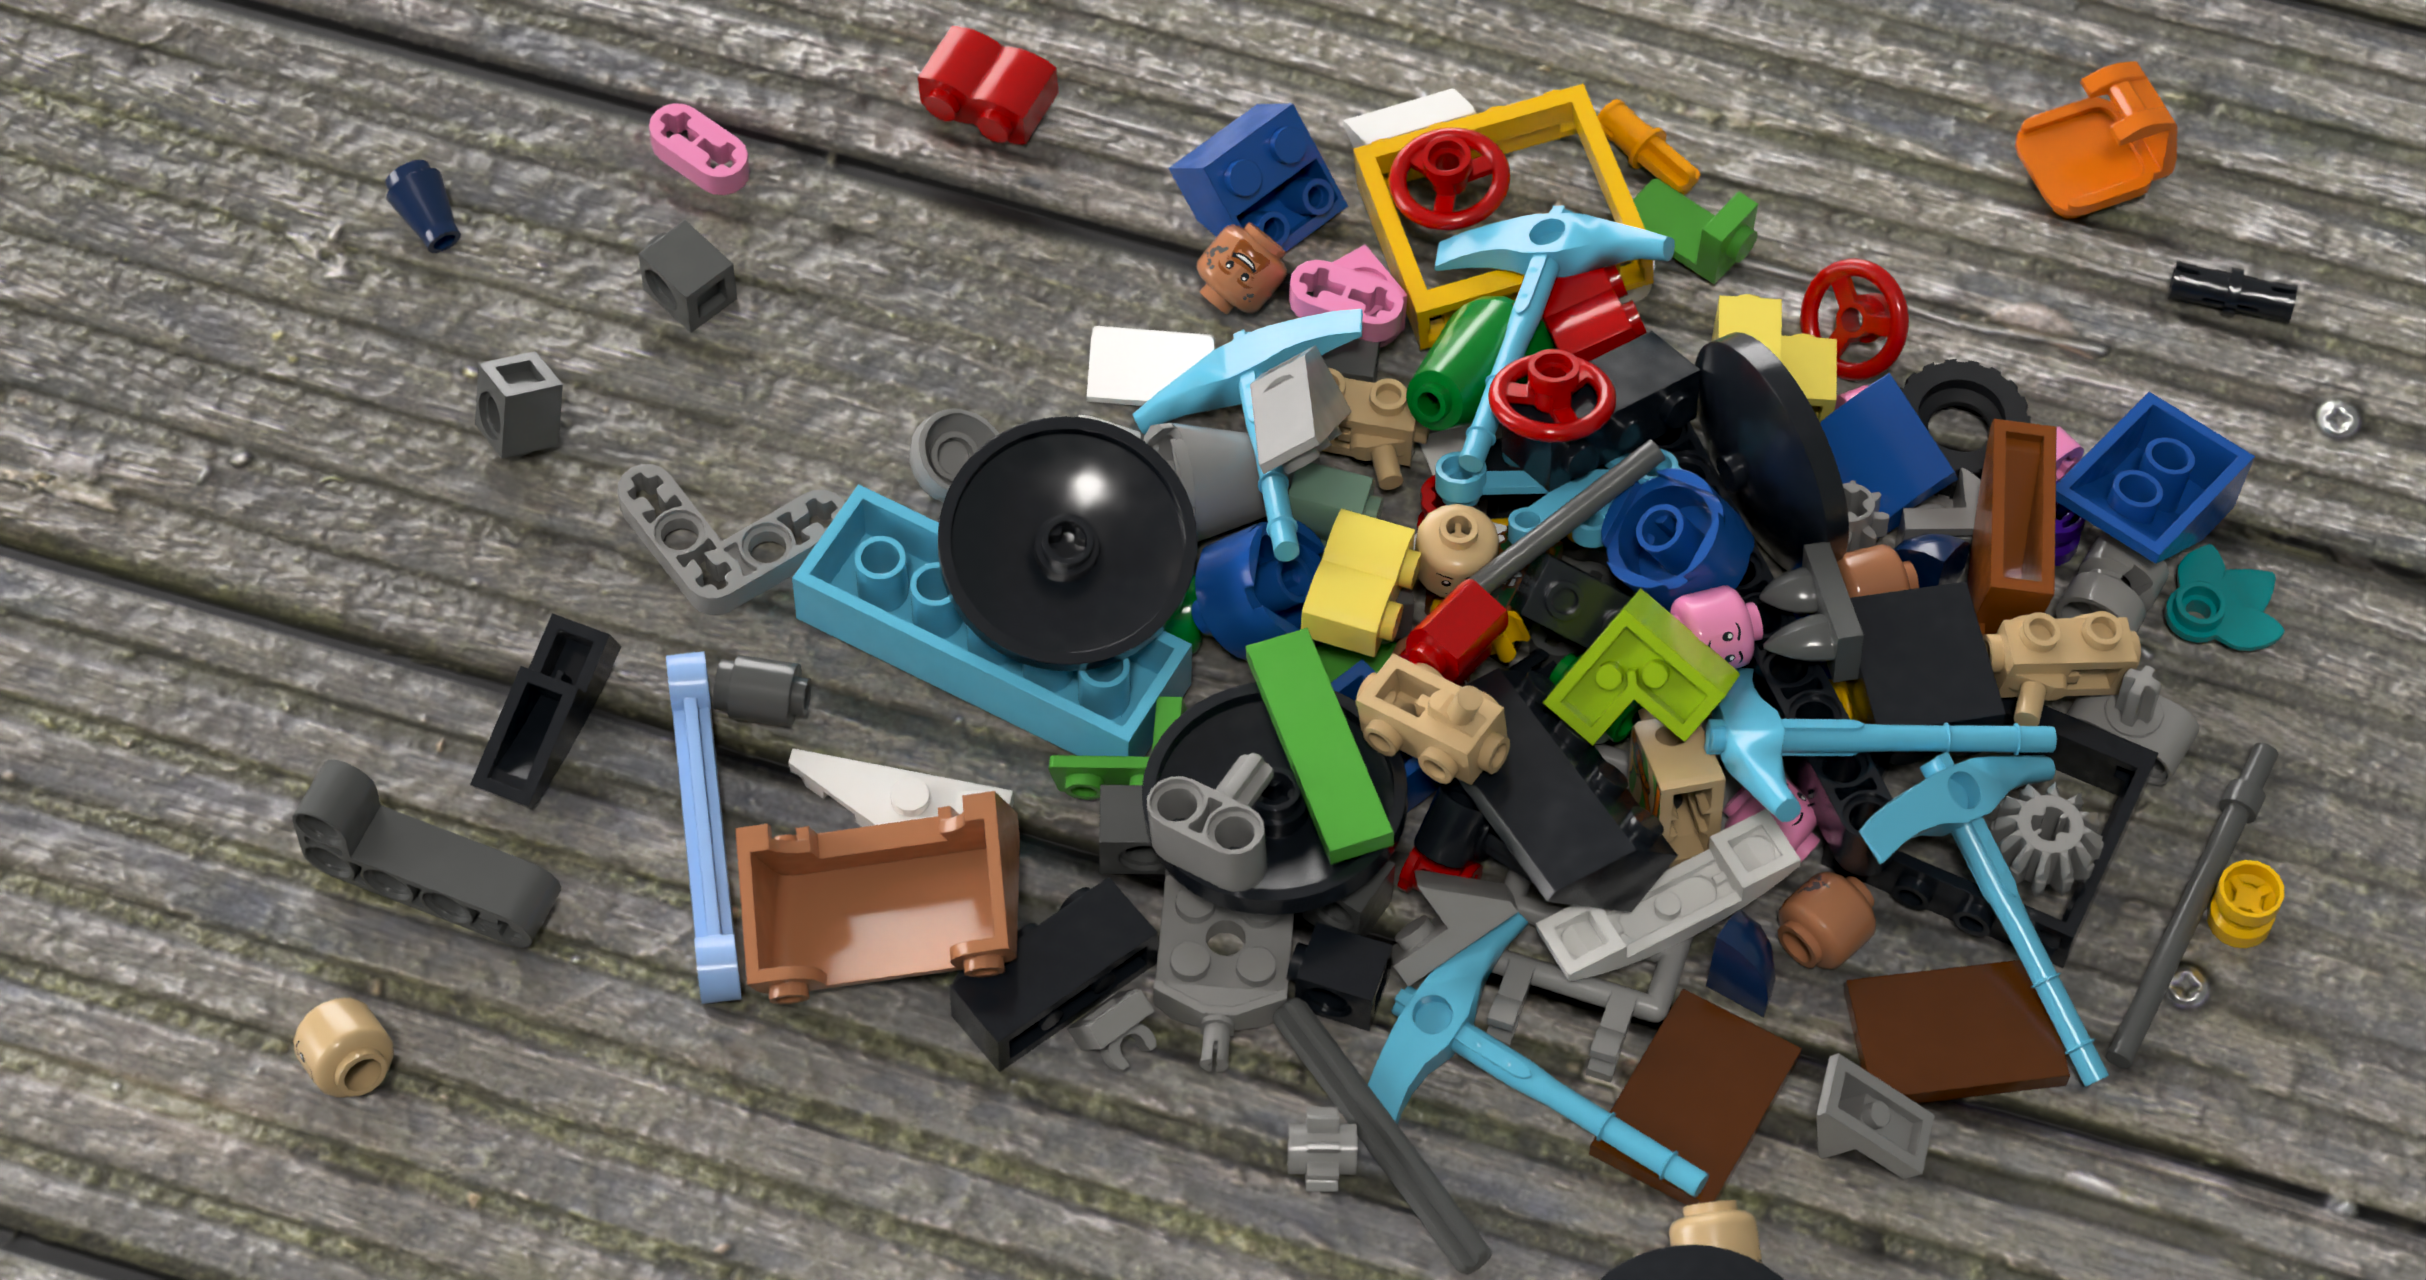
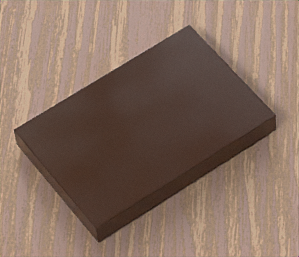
M2021 960L1846 980L1844 995L1861 1068L1916 1103L2067 1086L2070 1077L2062 1041L2036 989L2031 988L2033 984Z
M1682 989L1609 1113L1615 1112L1616 1117L1672 1152L1678 1151L1680 1157L1708 1173L1709 1178L1706 1185L1697 1197H1693L1666 1179L1660 1180L1658 1174L1605 1141H1597V1136H1595L1590 1145L1589 1155L1687 1206L1718 1201L1797 1064L1802 1048Z

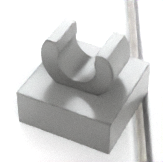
M1141 989L1117 992L1067 1028L1081 1050L1100 1049L1104 1063L1114 1071L1125 1070L1129 1067L1126 1058L1120 1050L1121 1041L1125 1036H1131L1142 1052L1151 1051L1157 1047L1153 1032L1144 1024L1139 1023L1155 1012Z

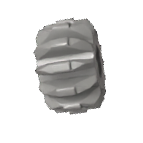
M2056 782L2048 787L2045 795H2041L2028 783L2020 791L2018 799L2007 796L2000 804L1997 818L1995 821H1992L1989 829L2008 868H2010L2016 884L2023 880L2031 882L2035 898L2044 892L2047 884H2050L2063 897L2067 891H2070L2073 881L2084 883L2091 876L2095 866L2093 862L2099 859L2103 848L2102 836L2097 834L2100 824L2098 813L2081 811L2084 803L2081 793L2067 800L2059 797L2060 792Z

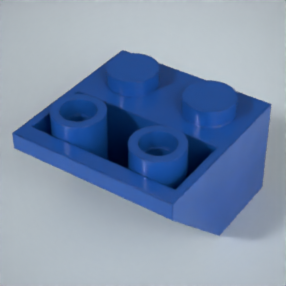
M1293 103L1255 105L1168 168L1195 218L1215 237L1227 225L1233 224L1244 228L1248 222H1251L1287 252L1348 207Z

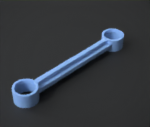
M705 651L666 655L701 1003L708 1004L741 1000V984Z

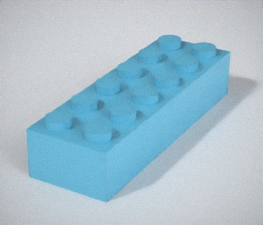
M857 485L792 577L796 619L1077 756L1144 757L1153 744L1156 701L1158 697H1183L1191 685V643L1163 631L1149 645L1119 662L1083 671L1046 670L1032 667L1004 656L987 645L965 624L948 597L938 562L939 523L868 488Z

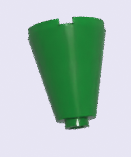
M1482 296L1463 305L1450 317L1407 387L1406 399L1409 410L1421 425L1436 431L1472 425L1486 387L1485 379L1492 372L1505 337L1514 306L1512 304L1515 303V300L1505 296ZM1540 320L1528 345L1525 356L1533 355L1546 349H1555V344L1542 320ZM1528 376L1519 379L1515 383L1527 384Z

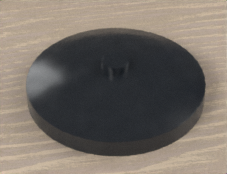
M1734 332L1704 345L1699 351L1695 366L1700 369L1697 408L1700 426L1711 461L1747 528L1765 552L1787 571L1802 567L1803 549L1806 544L1830 542L1835 559L1838 562L1844 557L1848 546L1849 518L1847 502L1833 452L1805 394L1777 356L1759 340L1748 334Z
M1068 416L1048 417L1029 421L1000 433L979 448L962 466L946 494L941 509L938 526V562L943 584L955 610L965 624L987 645L1004 656L1036 668L1052 671L1090 670L1119 662L1149 645L1171 623L1188 593L1194 573L1197 556L1196 521L1191 502L1179 477L1167 461L1145 441L1124 429L1099 420Z
M1256 682L1228 688L1198 702L1178 717L1163 733L1149 757L1143 778L1142 805L1146 831L1151 846L1147 797L1151 788L1166 778L1183 776L1216 789L1240 756L1256 753L1262 756L1264 761L1274 771L1273 779L1252 806V809L1259 813L1264 822L1268 869L1264 879L1251 889L1232 892L1165 861L1159 855L1157 857L1166 870L1189 891L1206 901L1227 909L1259 915H1284L1324 907L1346 897L1366 884L1381 870L1399 843L1407 819L1408 809L1407 774L1400 750L1394 756H1386L1373 749L1367 743L1363 736V731H1361L1356 701L1334 691L1393 830L1394 845L1330 864ZM1180 818V819H1174V820H1172V821H1173V822H1176V821H1183V820H1186V819H1185V818ZM1233 846V847H1230V848H1228V849H1230V850H1238V849H1241V848H1244V847H1242V846Z

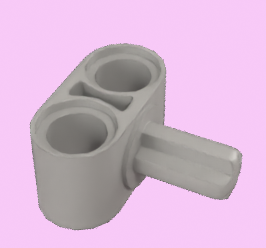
M2147 665L2141 671L2130 668L2125 672L2119 695L2077 696L2067 715L2159 753L2148 782L2150 785L2161 786L2170 781L2199 733V724L2188 710L2159 695L2162 684L2155 679L2157 671Z
M1251 753L1249 755L1244 754L1238 758L1216 789L1183 776L1169 777L1159 781L1151 788L1147 797L1151 842L1156 854L1165 861L1225 890L1232 892L1246 891L1257 886L1264 879L1268 869L1264 822L1259 813L1252 809V806L1273 779V768L1264 761L1262 756ZM1180 818H1185V819H1186V820H1183V821H1176V822H1173V821H1172V820H1174V819H1180ZM1233 846H1242V847H1244V848H1241V849H1238V850H1230V849H1228V848L1233 847Z

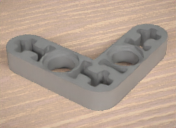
M640 464L627 470L618 482L619 505L625 520L690 604L699 612L708 615H722L730 612L794 575L828 528H824L818 522L810 525V518L818 515L823 521L831 518L832 522L845 504L844 499L834 492L813 490L804 493L722 541L672 476L662 467L653 464ZM645 490L649 495L657 493L659 508L662 512L657 518L655 509L646 498H636L638 491ZM676 529H688L698 536L697 541L691 547L684 550H674L663 543L665 536ZM801 536L802 544L797 545L795 539ZM773 541L785 548L783 556L771 563L756 561L750 555L752 549L762 542ZM705 561L706 569L714 580L718 582L725 580L726 586L719 590L712 584L704 586L703 573L699 565Z

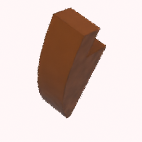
M1994 419L1991 424L1979 489L1967 586L1982 636L1984 634H1996L2003 620H2011L2018 616L2030 615L2036 612L2045 613L2054 596L2057 427L2001 419Z

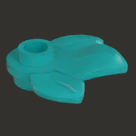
M2212 544L2199 547L2182 559L2177 569L2178 588L2170 595L2165 607L2166 622L2176 635L2197 643L2209 642L2215 639L2232 649L2240 651L2264 649L2282 638L2285 629L2277 620L2264 613L2274 591L2276 577L2273 572L2254 569L2225 570L2224 561ZM2188 612H2198L2205 619L2194 617Z

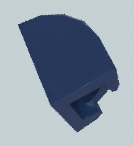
M1925 533L1904 540L1894 550L1902 562L1910 561L1913 564L1918 576L1919 588L1956 583L1964 572L1970 543L1948 534Z
M1740 910L1727 921L1716 937L1706 987L1764 1018L1776 980L1772 944L1761 925L1744 911Z

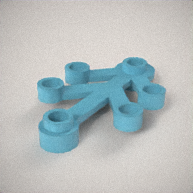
M1660 449L1666 460L1638 480V482L1642 484L1658 477L1659 475L1655 471L1667 468L1681 469L1678 466L1676 457L1672 453ZM1461 451L1451 452L1442 456L1436 463L1435 489L1446 505L1462 504L1472 507L1478 503L1482 495L1546 494L1529 507L1516 509L1509 515L1508 540L1511 544H1514L1631 453L1624 454L1604 464L1609 469H1594L1585 476L1574 479L1549 492L1525 471H1486V463H1484L1482 470L1479 472L1467 471L1458 463ZM1502 452V457L1507 464L1519 467ZM1614 500L1572 531V538L1578 545L1586 548L1604 546L1602 544L1601 529L1605 515Z

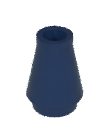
M413 160L393 170L385 181L388 189L386 195L387 202L422 239L429 252L439 253L454 246L461 238V233L454 221L441 172L438 169L431 168L426 160Z

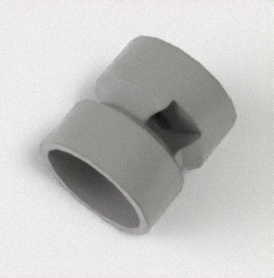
M2102 534L2095 539L2081 563L2079 574L2072 578L2058 602L2055 611L2057 619L2074 618L2082 614L2105 611L2116 617H2127L2130 631L2137 633L2144 622L2146 611L2152 608L2167 582L2169 571L2166 562L2163 560L2155 564L2109 534Z

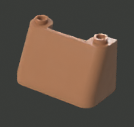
M989 791L962 795L963 813L961 814L951 806L938 807V816L824 833H816L807 826L796 828V835H780L772 838L771 826L769 824L735 828L747 985L758 992L769 994V1002L793 1004L808 1000L810 998L809 991L957 970H964L965 975L969 977H987L1005 972L1004 963L1017 958L1020 835L1017 812L998 793Z

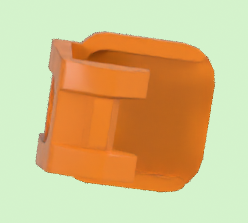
M2137 61L2108 65L2082 78L2080 84L2089 98L2034 115L2022 123L2021 129L2017 133L2015 148L2018 157L2045 201L2060 217L2075 219L2082 215L2140 197L2148 192L2152 181L2167 177L2174 171L2177 159V124ZM2107 94H2108V96L2110 97L2111 100L2108 101V100H2106V99H2104V98H2100V97H2098V96H2102V95H2107Z

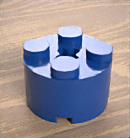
M1677 468L1655 471L1659 475L1658 477L1642 484L1637 481L1614 499L1603 521L1601 529L1602 544L1606 547L1609 561L1607 563L1612 573L1635 594L1640 588L1643 589L1670 613L1674 600L1683 595L1719 586L1737 588L1747 570L1750 554L1754 548V537L1741 516L1701 477L1690 471Z
M1296 520L1298 524L1296 534L1300 552L1294 560L1288 562L1280 561L1274 556L1271 537L1268 536L1266 531L1268 521L1258 523L1215 541L1202 549L1195 575L1197 599L1192 604V617L1197 628L1202 633L1212 634L1221 646L1238 658L1247 660L1245 648L1247 645L1301 630L1302 609L1315 572L1321 562L1319 554L1324 553L1325 547L1319 537L1298 520Z

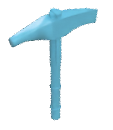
M1563 205L1553 206L1552 210L1547 214H1533L1492 223L1462 232L1439 242L1434 268L1436 271L1462 268H1493L1514 271L1525 275L1512 308L1505 337L1492 372L1485 379L1486 387L1472 425L1465 432L1467 438L1458 459V463L1463 469L1470 472L1481 471L1490 447L1496 442L1495 433L1500 422L1492 413L1489 405L1488 393L1491 382L1502 368L1525 356L1528 345L1542 318L1556 277L1581 274L1629 260L1647 259L1668 262L1674 254L1675 242L1673 238L1590 215L1573 213Z
M1362 309L1332 311L1269 325L1252 332H1246L1243 329L1233 334L1234 339L1231 342L1210 352L1132 414L1140 431L1145 435L1151 425L1164 424L1189 414L1242 404L1246 428L1254 450L1259 474L1258 489L1263 495L1268 521L1266 531L1268 536L1271 537L1274 556L1283 562L1294 560L1299 555L1300 549L1296 534L1298 524L1293 519L1287 489L1289 487V480L1284 474L1282 465L1263 474L1259 466L1250 384L1262 373L1315 345L1320 354L1323 355L1341 345L1362 337Z
M1738 668L1736 670L1740 673V676L1727 695L1712 711V719H1708L1704 744L1706 754L1720 755L1726 770L1762 806L1780 821L1790 822L1800 814L1801 806L1788 788L1781 756H1853L1859 752L1884 751L1943 753L2012 752L2014 755H2018L2019 752L2052 753L2056 748L2057 736L2053 726H2019L2018 723H2014L2013 726L1949 725L1947 722L1943 725L1864 724L1850 719H1781L1778 711L1764 701L1755 690L1752 680L1754 669Z
M1949 752L1937 756L1919 767L1925 780L1885 804L1867 820L1859 830V833L1879 864L1885 862L1904 842L1921 835L1943 837L1952 833L1981 893L1991 905L2007 932L2033 984L2031 988L2036 989L2066 1049L2064 1054H2069L2084 1086L2087 1087L2109 1076L2093 1044L2095 1039L2090 1038L2059 977L2061 973H2057L2027 914L2017 891L2016 881L1983 819L1984 816L1994 810L2008 792L2028 783L2035 784L2052 780L2055 775V764L2050 757L2045 755L1976 757L1958 764H1954Z
M1519 912L1434 969L1418 989L1407 986L1399 991L1394 999L1395 1004L1392 1009V1014L1396 1015L1398 1019L1388 1036L1368 1082L1370 1089L1397 1125L1415 1090L1431 1072L1457 1053L1511 1088L1550 1107L1597 1136V1141H1605L1658 1174L1660 1180L1666 1179L1693 1197H1697L1708 1181L1709 1174L1680 1157L1678 1151L1672 1152L1617 1118L1615 1112L1609 1113L1562 1084L1527 1057L1474 1025L1484 986L1506 947L1529 924Z

